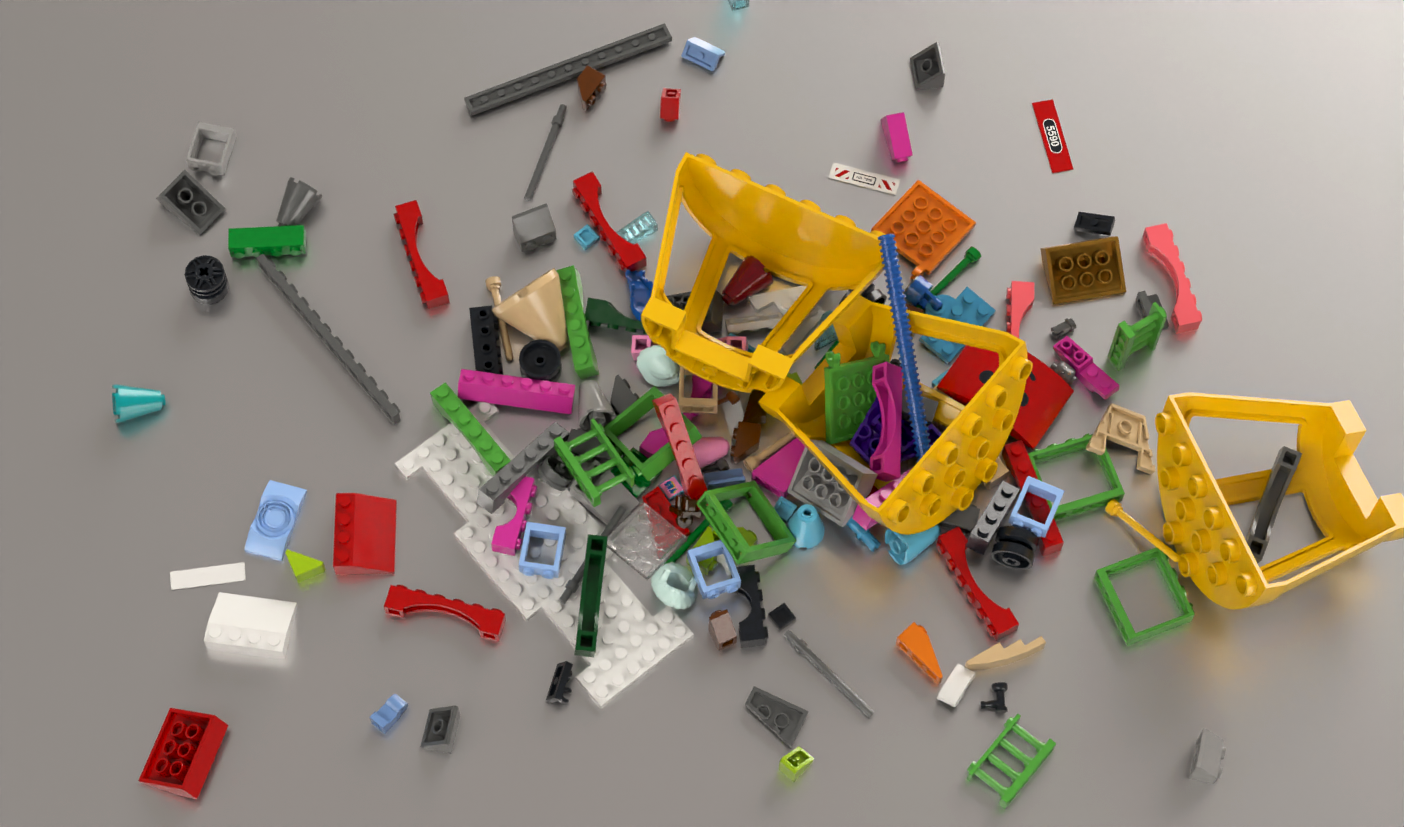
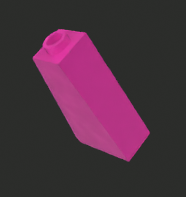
M795 438L755 468L752 472L751 480H755L758 485L780 498L782 496L785 498L788 495L787 490L805 448L803 443L798 438Z

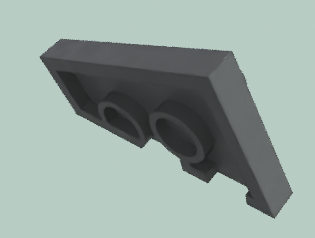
M755 686L745 703V706L792 748L808 715L807 710Z

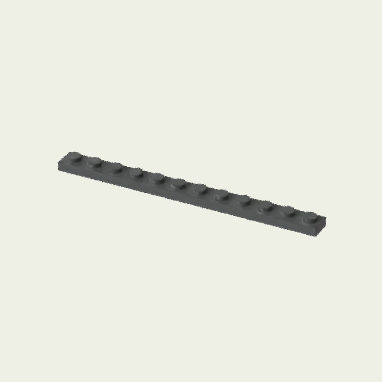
M664 23L464 98V101L471 116L575 78L582 73L587 65L596 70L671 42L672 36Z
M264 254L258 256L259 267L392 423L394 425L400 421V409L395 403L391 404L389 402L386 392L383 389L379 390L372 376L368 377L365 374L366 370L362 364H357L353 360L354 356L349 349L345 350L342 347L343 343L339 337H334L331 334L330 327L319 320L321 319L319 314L315 310L311 311L308 307L309 303L304 297H299L296 287L292 283L288 284L287 278L281 270L279 272L276 270L273 260L271 258L267 259Z

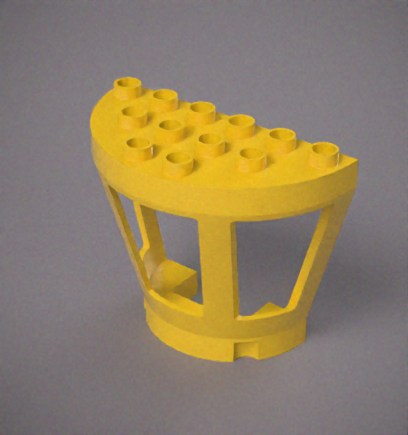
M685 152L675 172L652 294L641 314L642 325L652 342L663 347L670 359L698 377L735 391L752 393L753 389L765 393L772 392L781 387L792 365L884 271L883 267L885 266L882 264L884 260L881 258L883 254L880 252L882 248L879 246L881 242L878 240V237L886 234L876 230L869 233L857 228L855 222L846 216L837 215L832 217L823 213L820 207L810 200L798 202L789 198L784 190L776 185L768 184L764 187L751 181L750 176L742 170L732 169L728 171L717 166L715 160L708 155L697 154L694 156ZM681 202L694 221L712 238L684 310L673 306L664 293ZM730 254H734L742 260L747 256H754L765 266L763 270L766 273L770 272L771 275L783 280L806 286V289L761 345H757L753 353L728 345L701 329ZM854 289L799 346L795 353L785 356L779 353L827 291Z
M859 296L833 323L839 343L832 351L834 354L840 353V364L873 357L874 354L871 351L870 344L878 341L879 344L885 343V354L889 355L890 363L896 341V330L893 329L895 324L892 323L894 318L891 317L893 312L890 311L892 306L875 303ZM906 310V313H909L907 319H910L908 325H911L909 330L912 333L997 352L999 354V368L966 406L919 382V385H921L920 391H922L921 396L938 402L933 420L946 426L947 429L879 508L868 503L810 440H823L826 442L824 368L829 367L826 359L821 362L802 385L786 376L781 387L772 392L765 393L758 402L766 413L783 422L870 518L896 533L916 534L939 524L957 509L961 511L966 510L970 506L974 497V491L982 481L985 483L989 482L996 474L998 464L995 461L1012 430L1022 402L1026 379L1031 374L1033 363L1028 360L1025 341L1005 331ZM904 378L902 379V390L906 388L905 384L903 385V382H905ZM851 440L830 444L870 469V466L849 445ZM876 479L874 486L879 490L891 481L884 482Z
M1189 392L1169 395L1163 412L1158 413L1155 417V426L1158 432V482L1166 520L1163 525V537L1168 545H1174L1177 554L1180 556L1178 566L1181 574L1184 577L1190 576L1203 594L1224 608L1244 609L1270 603L1285 592L1382 542L1404 538V497L1401 493L1380 496L1377 499L1353 455L1367 430L1350 400L1319 403ZM1193 416L1299 424L1297 451L1302 453L1285 495L1300 492L1304 494L1312 517L1326 538L1259 567L1228 506L1260 500L1272 469L1214 479L1189 430L1191 418ZM1337 551H1344L1287 581L1267 584Z

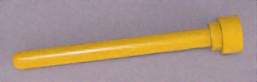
M1116 499L1111 500L1107 504L1105 511L1108 514L1121 518L1174 562L1180 561V556L1124 512L1121 503Z

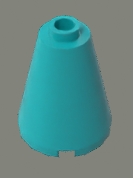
M117 384L112 385V389L116 388V393H112L113 413L118 415L115 423H121L162 410V406H165V395L161 394L159 390Z

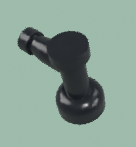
M993 683L991 685L992 691L996 693L997 700L981 701V709L995 708L996 713L1008 712L1004 692L1008 689L1007 683Z

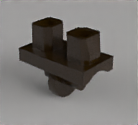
M676 495L675 505H670L669 511L677 514L676 523L683 529L689 528L692 525L693 516L701 518V511L696 509L697 500L689 499L687 495Z

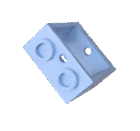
M1028 476L1008 523L1012 524V526L1031 531L1037 537L1042 536L1045 538L1063 497L1064 490ZM1027 492L1054 502L1045 525L1018 514Z
M527 522L519 560V572L526 576H534L535 574L542 575L546 579L558 578L566 539V527ZM530 537L558 541L554 566L526 562Z
M721 540L688 550L687 558L703 599H714L722 593H733L740 588L741 579L731 554ZM724 554L733 578L706 586L697 562Z

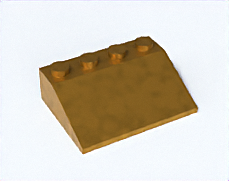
M1118 236L1040 248L1043 268L1053 304L1127 292Z

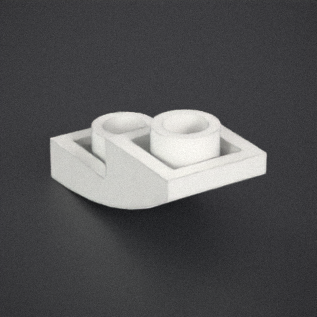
M957 664L942 687L937 699L956 707L964 696L965 689L974 679L976 672Z

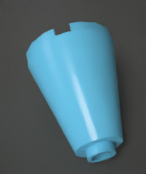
M809 504L802 505L792 515L786 525L796 539L793 545L798 548L810 549L817 546L822 541L825 533L822 519L815 507Z
M938 524L926 531L909 535L899 534L888 529L885 532V544H889L891 550H888L896 563L899 565L907 564L934 543L938 536H940L941 530Z

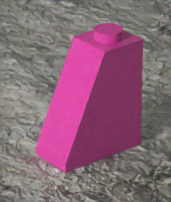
M902 112L886 115L880 121L892 161L897 160L898 163L908 161V157L913 156L905 114Z

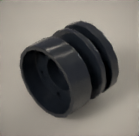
M207 255L196 257L189 262L184 275L194 300L201 304L211 305L224 299L228 293L229 283L223 264L217 258Z

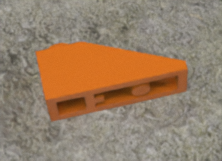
M913 622L897 637L896 645L939 685L943 675L927 631L923 626Z

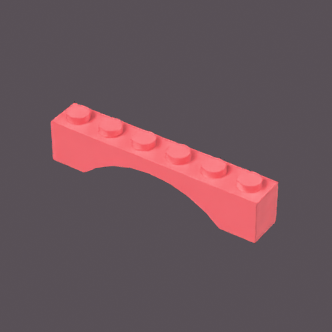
M1167 223L1146 227L1143 239L1148 253L1156 257L1166 267L1174 281L1176 303L1171 320L1176 334L1196 330L1202 321V314L1200 310H1197L1196 297L1190 291V280L1184 274V263L1180 262L1178 257L1179 249L1177 245H1174L1173 232L1168 228Z
M1012 281L1010 288H1007L1006 299H1010L1009 305L1006 306V316H1009V322H1006V332L1019 338L1020 323L1025 314L1032 308L1034 302V282Z

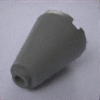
M290 177L276 220L279 223L278 226L298 225L321 200L322 194L316 195L318 192L316 189L300 180L298 183L293 182L295 178Z

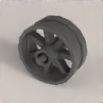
M547 457L543 464L538 467L540 477L556 490L564 491L574 480L565 463L555 457Z

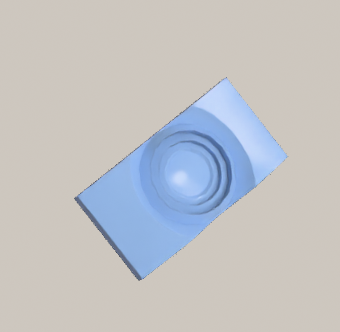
M272 480L268 482L261 496L256 517L250 526L244 549L245 552L279 561L283 560L307 493L306 489Z

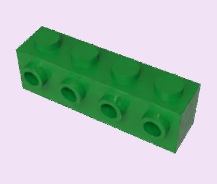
M304 225L230 228L228 249L231 257L243 258L245 256L258 257L261 254L275 257L289 254L298 256L306 254V232Z

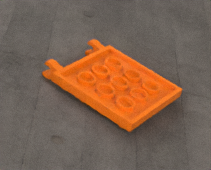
M917 180L872 227L871 231L876 230L886 235H895L896 251L917 266L911 272L912 276L910 279L913 280L916 276H922L924 272L930 275L975 227L976 222L920 180Z

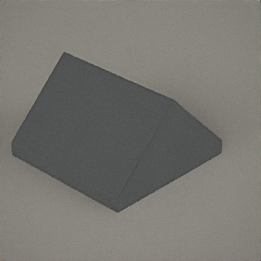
M936 42L910 58L915 88L917 90L944 86L945 69L940 44Z
M457 706L429 710L420 747L445 753L452 752L460 719V712Z

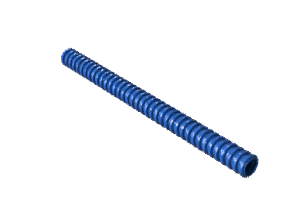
M887 234L879 236L878 240L881 242L879 246L882 248L880 252L883 254L881 255V258L884 260L882 264L885 266L883 270L886 271L884 276L887 277L885 282L888 283L886 288L889 289L887 294H890L888 300H891L889 306H892L890 311L893 312L891 317L894 318L892 323L895 324L893 329L896 330L895 336H897L896 342H898L897 348H899L898 354H900L899 360H901L900 366H902L901 373L903 372L902 379L904 378L905 381L903 385L905 384L906 386L904 391L907 392L905 396L908 398L906 402L909 404L907 408L910 409L908 414L911 415L909 420L912 421L910 426L913 427L911 432L914 433L912 438L915 439L913 444L916 445L914 450L917 451L915 455L918 457V460H916L918 462L931 447L929 445L931 440L928 439L930 434L927 433V430L929 428L926 427V424H928L925 421L927 417L924 415L926 411L923 409L924 403H922L923 397H921L919 373L916 371L918 367L915 365L917 364V361L914 359L916 355L913 353L915 349L912 348L914 343L911 342L913 340V337L910 336L912 331L909 330L911 325H908L910 319H907L909 313H906L908 307H905L907 302L904 301L906 296L903 295L905 290L902 289L904 284L901 283L902 277H900L901 271H899L900 265H898L899 259H897L895 235Z

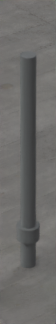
M561 104L557 114L553 117L551 130L525 194V200L531 201L557 132L564 122L563 117L567 109L566 105Z
M619 506L601 536L609 538L626 512L623 506ZM584 562L572 580L567 582L566 589L558 600L560 603L566 604L571 594L575 593L578 589L579 582L583 578Z
M790 630L786 631L784 636L794 645V648L799 653L802 652L868 718L874 714V711L807 647L808 644L805 641L800 640Z

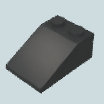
M186 170L156 198L166 209L199 235L226 209Z

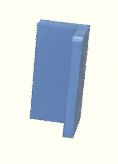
M693 37L687 40L681 57L713 72L717 67L720 57L725 55V51Z
M742 468L704 473L707 490L746 482Z

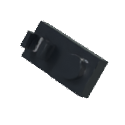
M1078 212L1074 229L1078 232L1111 236L1115 216Z
M565 661L557 664L546 701L550 703L557 701L560 703L569 702L568 699L564 698L563 693L568 694L572 692L570 688L565 687L572 676V663Z

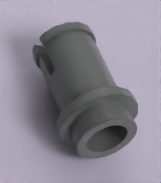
M1066 318L1065 322L1051 328V331H1054L1052 334L1057 339L1068 332H1074L1076 324L1072 318Z

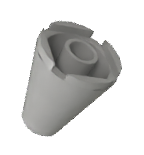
M585 380L579 386V426L590 431V420L594 418L604 428L616 418V413L597 382Z

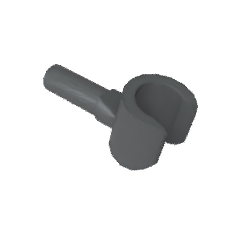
M721 458L715 464L706 466L701 470L705 472L719 468L720 471L729 470L730 467L727 461Z

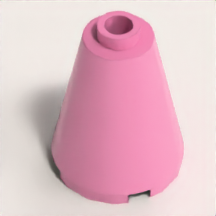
M702 437L692 445L700 469L726 456L730 450L729 442L723 437Z

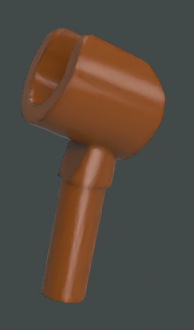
M729 391L725 397L718 400L717 406L727 401L734 405L740 398L735 391Z

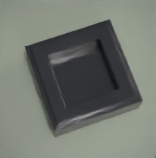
M785 603L768 613V616L780 631L796 620V617Z

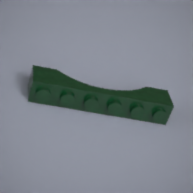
M588 298L585 318L586 321L590 322L589 325L600 327L601 324L608 325L607 328L614 330L623 327L626 328L625 331L632 333L642 330L644 331L643 334L647 335L642 321L624 316L609 301Z
M588 534L575 656L593 658L595 656L607 536Z

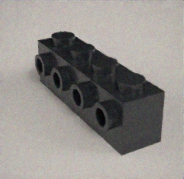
M492 305L469 308L476 371L503 374L502 363H498V357H501V348L496 346V340H500L499 330L494 327L498 320L492 312Z

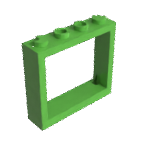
M655 386L604 427L605 435L611 444L614 445L620 456L623 455V460L629 467L633 465L634 472L638 476L642 475L647 481L651 480L675 460L669 442L644 463H641L617 437L654 408L652 400L664 396ZM681 412L693 445L702 436L696 426Z
M1088 433L1082 438H1071L1066 440L1065 443H1054L1045 449H1034V452L1028 453L1038 480L1042 481L1036 466L1037 463L1086 449L1093 434L1089 435ZM1106 447L1105 453L1102 455L1097 454L1111 490L1059 505L1054 516L1055 521L1107 506L1113 499H1116L1118 502L1123 500L1125 493ZM1047 500L1048 505H1049L1050 510H1051V508H1052L1051 501Z
M755 480L705 491L697 501L698 507L737 564L787 553L796 542V539ZM745 496L775 541L749 546L720 504V501Z
M1157 547L1096 570L1094 579L1127 646L1191 622L1195 615L1193 604L1189 603L1186 598L1187 594L1184 586H1180L1177 580L1176 570L1171 568L1169 564V557ZM1155 560L1182 616L1135 633L1109 577Z

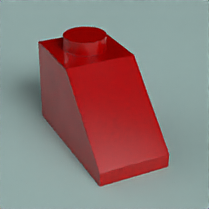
M663 88L660 118L664 119V121L673 122L675 119L678 120L681 89Z

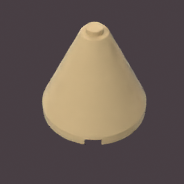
M555 268L541 275L492 309L496 317L532 339L547 340L553 343L559 351L567 347L566 342L569 339L559 274Z

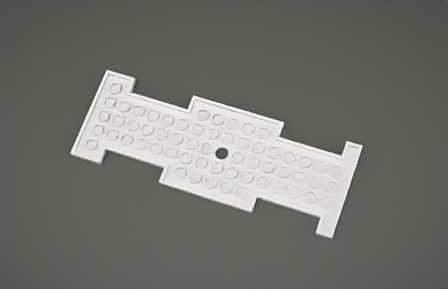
M478 402L471 407L469 411L510 460L515 458L485 424L499 413L493 403ZM449 423L395 463L396 468L407 480L423 469L467 520L468 523L454 532V536L525 620L528 621L539 611L543 610L575 647L582 579L579 582L578 589L575 593L571 594L566 604H562L558 600L565 591L567 582L572 580L585 560L588 534L601 536L604 530L577 499L570 494V491L567 488L564 491L552 488L540 477L538 471L532 475L529 473L526 475V477L534 478L537 492L536 496L531 498V514H527L525 521L566 527V539L559 577L546 579L542 575L526 576L519 572L522 546L520 550H517L515 556L494 552L491 546L496 526L510 522L517 512V507L511 500L506 498L505 503L491 514L477 504L479 489L493 476L470 443L452 423ZM524 532L521 534V539H524ZM610 537L607 539L605 561L619 551L618 546ZM544 539L541 547H532L529 544L526 562L554 566L558 541ZM605 562L596 652L594 658L582 656L590 666L577 675L576 680L597 705L603 708L694 637V634L670 606L665 607L653 617Z

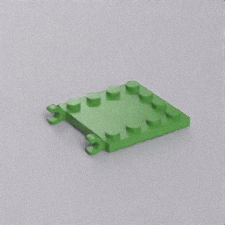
M871 342L870 348L874 354L873 357L840 364V353L826 352L825 359L829 367L824 368L826 443L835 444L851 440L866 417L868 410L877 397L872 385V368L875 365L889 362V355L885 354V343Z

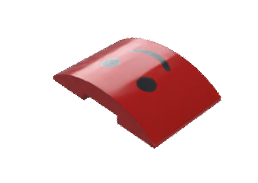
M966 345L938 384L937 389L966 406L999 368V354L994 351ZM1027 352L1028 360L1033 363L1031 374L1026 379L1022 402L1009 435L1017 440H1023L1026 446L1034 450L1074 390L1055 371Z

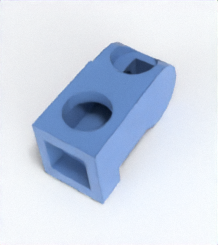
M397 694L392 695L377 712L370 716L371 723L386 734L406 711L408 703Z

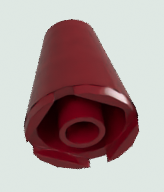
M754 256L745 257L723 289V301L727 305H737L773 283L772 275L770 272L765 273L763 270L765 266Z

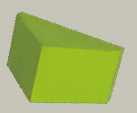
M288 549L286 550L287 559L298 583L324 573L325 566L322 561Z
M798 746L781 758L779 770L795 782L813 762L814 758Z

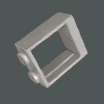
M198 122L186 157L188 168L196 172L205 171L212 175H225L237 138L234 128ZM203 138L227 142L220 163L197 159Z

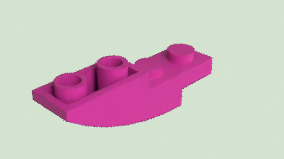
M1066 336L1053 346L1060 359L1075 369V376L1092 393L1095 391L1106 400L1119 390V384L1094 364L1093 358L1071 338Z

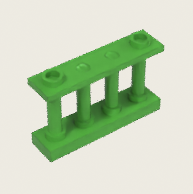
M1156 302L1152 304L1149 315L1134 325H1128L1125 320L1118 324L1107 356L1118 371L1125 368L1129 355L1147 345L1151 351L1155 350L1167 318L1164 308L1159 307Z
M593 418L590 420V431L569 442H564L561 436L554 439V449L593 507L601 504L600 496L603 492L625 480L630 487H633L636 476L633 469L626 466L605 435L602 424H598ZM595 436L601 443V445L580 456H574L571 452L573 448ZM604 451L611 458L590 471H584L581 467L582 463ZM615 465L621 472L620 475L599 486H594L591 482L593 477Z
M1019 714L1014 718L1010 717L1006 721L1004 731L977 763L973 761L967 769L969 772L967 780L970 781L974 775L983 780L999 793L1001 797L999 805L1004 809L1056 746L1052 739H1049L1046 743H1041L1017 724L1021 717ZM1012 730L1036 748L1038 753L1034 758L1028 757L1005 739ZM999 745L1024 763L1026 768L1022 773L1014 771L993 754ZM987 760L1012 779L1013 784L1010 788L1007 786L1003 787L980 769Z

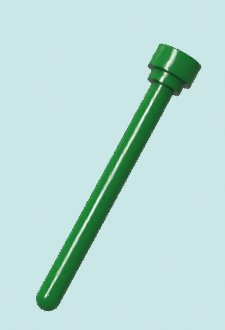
M971 246L965 252L964 259L930 292L937 296L968 264L976 263L981 258L980 252ZM919 304L916 306L917 308L923 310V308Z
M730 499L720 501L725 511H729L733 506ZM706 518L664 564L675 563L707 529L710 523Z

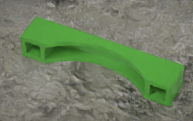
M574 265L556 270L560 279L565 320L575 372L581 379L599 375L597 359L585 318L583 287L580 274Z
M446 382L430 392L434 406L443 417L448 419L462 433L492 476L497 474L511 461Z

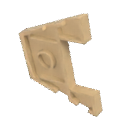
M1113 403L1110 404L1087 444L1086 450L1102 455L1105 453L1106 439L1138 451L1136 469L1152 475L1155 472V465H1152L1151 457L1153 454L1148 445V439L1150 438L1145 416Z

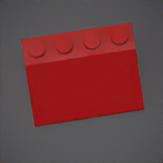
M336 493L333 568L336 575L395 574L397 500L359 493Z
M170 708L138 781L182 797L198 799L229 725L215 715Z

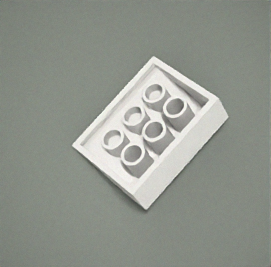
M219 592L207 623L204 643L207 649L285 660L297 603Z

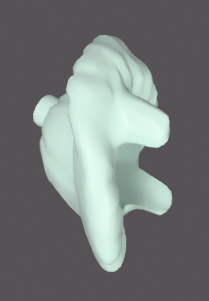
M654 345L640 352L637 357V367L648 383L656 387H666L679 382L680 365L666 355L663 347Z
M670 562L659 567L651 577V586L656 596L665 605L676 609H685L695 603L698 595L697 582L686 566Z

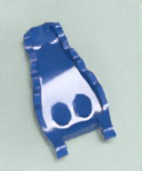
M626 270L625 277L630 289L631 311L635 318L641 321V314L652 294L653 282L645 278V270L633 272Z

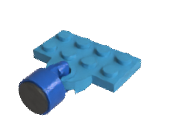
M921 275L916 276L903 292V295L906 296L904 299L914 307L919 304L924 309V314L983 326L996 311L969 287H966L956 299L943 294L934 296L930 292L933 285ZM924 335L919 339L921 343L947 365L965 346L964 344Z

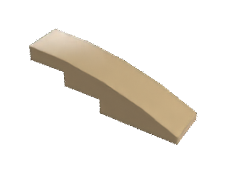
M1042 636L1027 645H1024L1020 639L1006 648H1003L999 642L966 661L965 667L974 671L1007 665L1027 658L1044 649L1046 642Z

